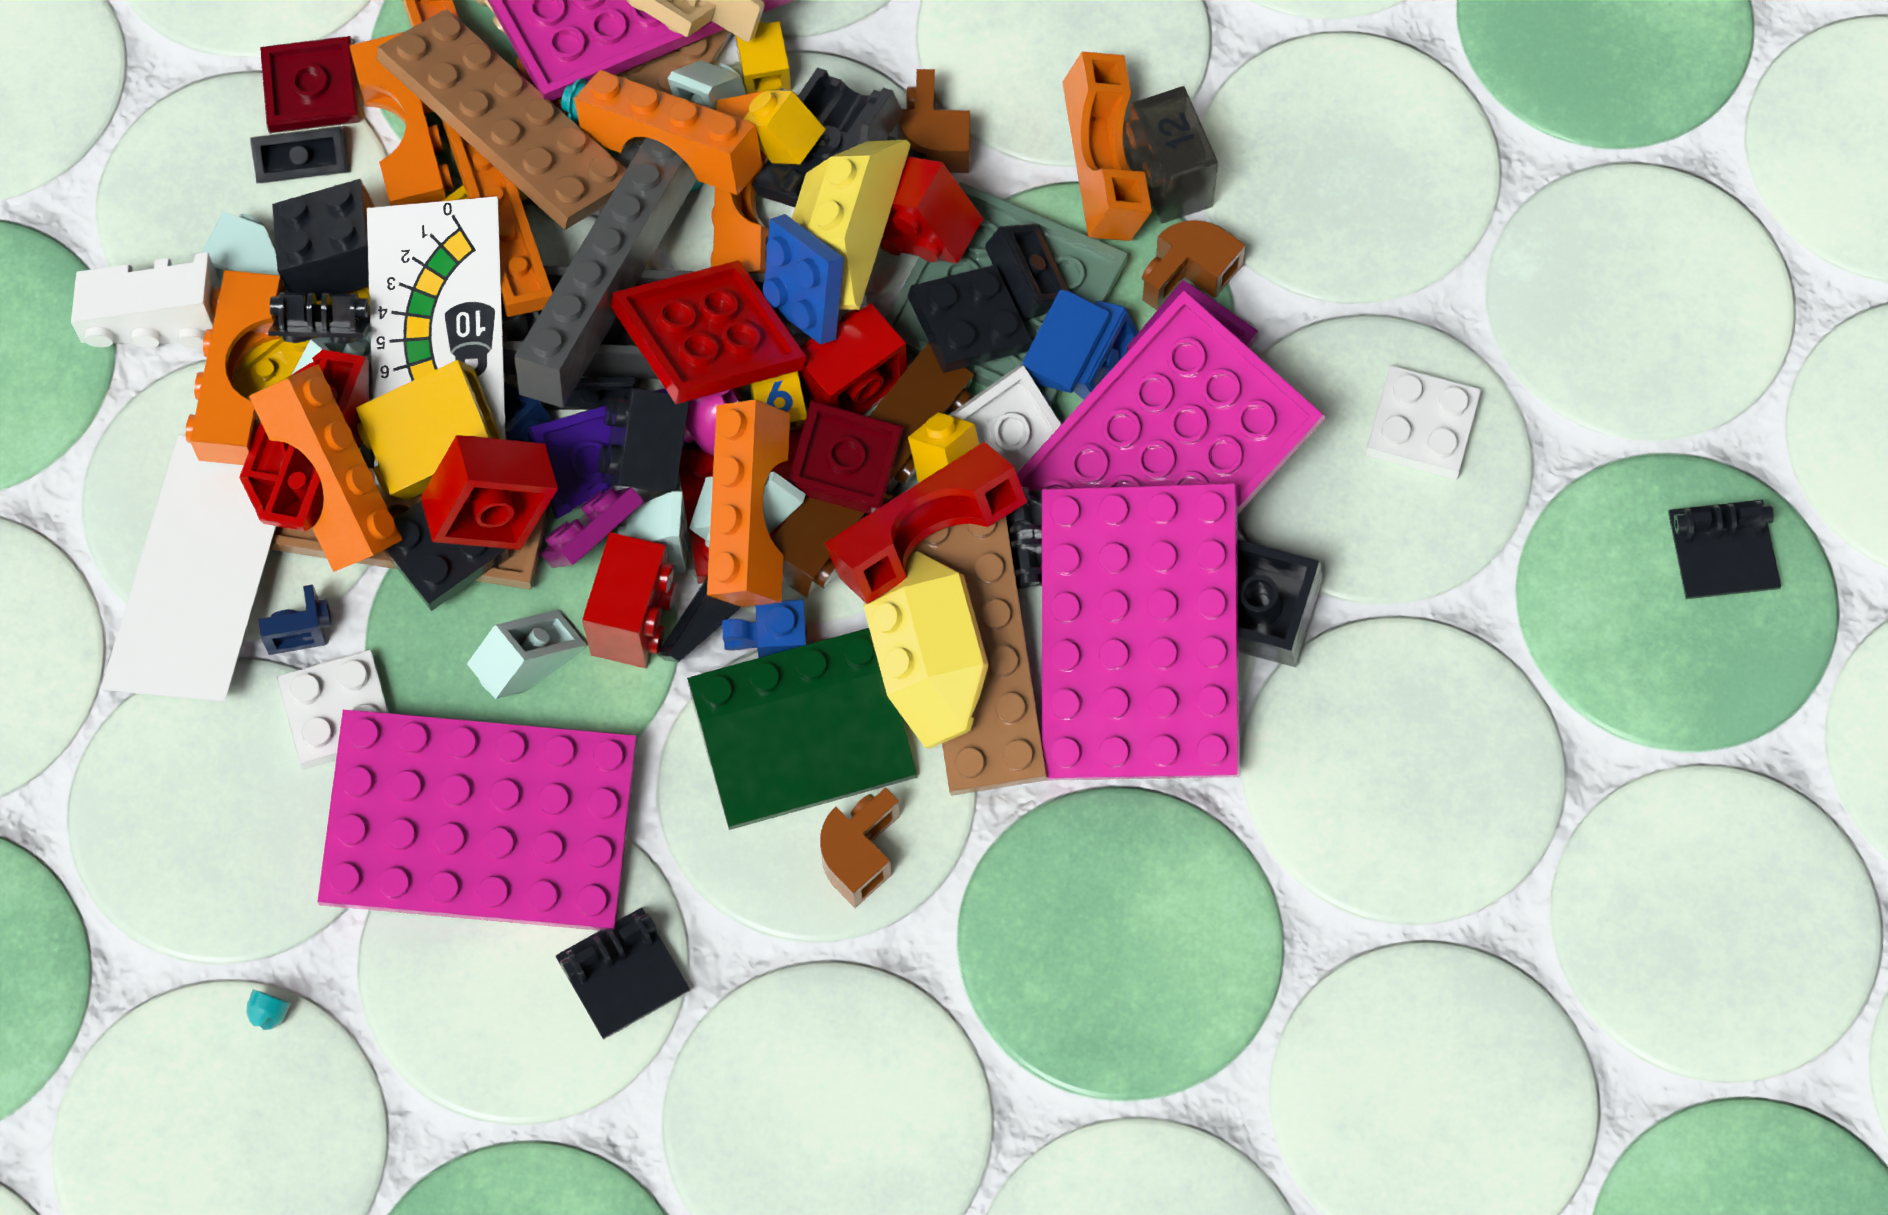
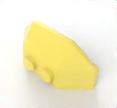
M907 140L866 141L828 158L805 175L792 219L844 257L839 310L860 309L911 146Z
M916 551L911 553L907 560V578L871 603H864L863 606L887 696L923 746L931 749L971 731L974 720L971 716L980 698L989 664L964 575Z

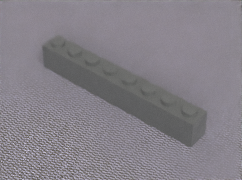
M699 104V105H702V106H705V107L714 109L713 107L706 106V105H703V104ZM645 138L516 353L515 364L519 395L564 408L617 317L610 306L612 293L635 286L696 182L697 178L688 164L665 144L654 139Z

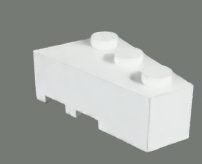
M197 253L194 256V262L171 266L172 261L169 258L157 259L153 269L133 272L132 266L129 264L76 272L71 324L80 342L94 347H109L113 343H133L143 348H153L159 344H180L187 348H202L205 331L213 329L215 319L211 307L212 294L215 287H221L209 253Z

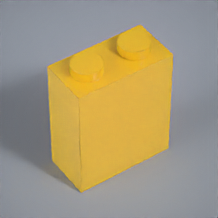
M455 360L356 407L361 420L357 424L358 433L364 445L368 449L373 450L378 466L374 467V472L379 485L386 493L389 492L390 495L404 500L411 499L424 492L456 435L502 439L474 367L460 360Z

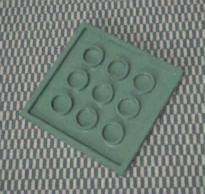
M960 182L959 186L982 216L981 224L958 264L941 260L933 263L920 257L918 258L890 309L886 321L905 341L906 352L918 356L929 342L907 297L910 286L993 265L986 252L985 245L1000 226L1037 224L1069 292L1093 304L1096 301H1107L1127 263L1128 253L1094 238H1088L1087 235ZM1047 314L1023 321L1032 342ZM1027 352L965 368L974 374L972 381L989 387L1015 367L1022 366ZM1036 384L1051 408L1060 390Z

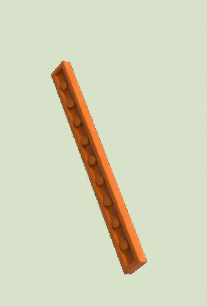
M402 0L411 28L445 9H448L458 18L453 0ZM442 119L468 199L498 196L501 300L507 317L543 310L552 295V290L516 186Z

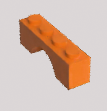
M403 32L349 45L365 106L390 111L406 124L403 139L398 147L379 162L390 206L443 201L446 199L445 193L454 191L447 164L438 166L435 153L443 152L437 124L427 126L425 114L433 113V110L376 60L378 46Z
M1082 51L1062 81L1088 238L1131 241L1151 214L1152 209L1145 172L1131 171L1124 154L1123 125L1126 108L1131 96L1125 56Z
M599 70L574 98L580 128L602 147L621 153L635 137L654 139L675 151L688 164L699 182L736 195L740 193L762 167L756 124L602 70Z
M764 91L717 100V111L743 120L749 112V105L752 100ZM761 150L762 167L738 195L715 187L714 207L711 213L714 225L713 251L710 257L711 267L739 260L748 273L765 274L766 245L769 229L762 224L758 216L755 203L756 192L752 186L753 181L768 161V158Z
M224 270L221 287L214 288L211 303L212 313L215 315L213 329H207L203 339L204 357H207L204 372L199 371L197 373L194 385L195 399L198 400L195 415L190 414L186 423V441L191 443L199 461L244 465L260 419L252 402L241 396L234 389V377L240 362L251 350L263 343L280 339V336H268V330L277 318V316L270 314L271 296L279 297L280 292H286L280 275Z
M318 364L249 396L269 440L285 442L300 450L311 461L319 475L323 488L324 504L321 516L312 529L333 572L374 556L402 541L393 517L387 509L373 476Z
M756 399L716 406L707 596L740 607L781 603L784 555L775 546L768 533L763 514V492L766 480L772 469L779 463L788 461L790 413Z

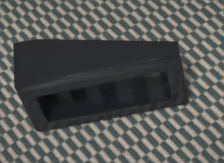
M706 577L661 646L658 656L663 660L679 662L719 628L723 620L729 619L741 608L740 606L707 596L708 577Z

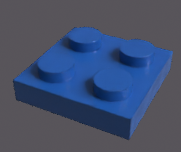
M786 214L771 218L766 245L764 297L773 309L820 345L836 340L844 257Z

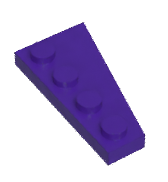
M665 388L654 391L669 394ZM606 405L528 427L532 442L546 445L558 487L551 499V507L555 519H559L575 507L586 502L598 491H606L609 487L613 486L603 484L604 474L597 472L600 447L602 444L608 445L611 426L604 424Z

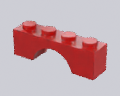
M984 441L824 544L839 578L866 604H869L907 578L906 564L911 552L922 540L931 534L947 527L962 524H974L988 528L1027 503L1014 466Z

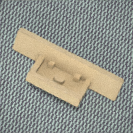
M626 0L632 7L646 12L664 23L670 30L680 33L685 37H689L704 25L713 21L746 42L755 37L765 6L761 0Z

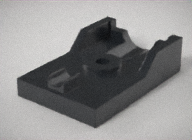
M817 67L797 97L826 130L801 164H775L768 159L752 183L757 196L795 208L807 172L828 158L866 141H886L903 115L893 90L883 87L881 92L873 90L869 96L862 95L850 89L841 79L829 76L827 70ZM823 140L826 145L820 146L819 144Z

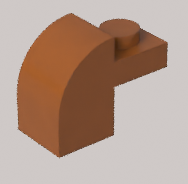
M917 69L916 86H907L906 109H902L903 115L897 123L898 140H907L911 144L910 148L926 155L925 160L943 162L950 173H969L970 111L935 110V69Z
M1183 221L1166 228L1158 235L1156 257L1143 272L1142 280L1144 281L1142 300L1158 310L1185 278L1213 298H1216L1242 268L1246 245L1219 226L1205 221Z
M886 787L875 797L869 794L861 799L852 809L851 819H848L835 806L826 817L822 826L820 848L825 874L834 888L854 908L860 905L891 877L890 860L872 843L900 817L899 800Z

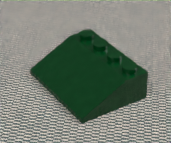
M869 628L687 677L691 700L729 830L917 778L902 716L887 696Z

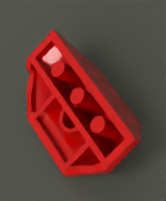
M322 349L312 358L313 362L299 369L293 375L317 364L319 365L360 450L363 441L357 429V424L361 420L356 407L369 401V361L365 356ZM260 421L239 478L262 524L308 531L317 523L323 510L324 495L319 475L311 461L300 450L285 442L269 440Z

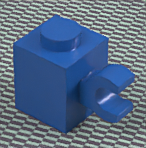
M804 600L781 601V603L756 605V623L742 619L722 621L725 650L734 651L757 648L758 658L807 645Z

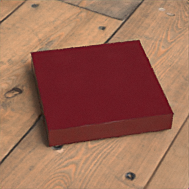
M351 36L260 47L266 125L269 134L360 123L356 73L349 46L353 44Z
M811 400L788 482L805 493L807 497L871 514L882 507L903 426Z

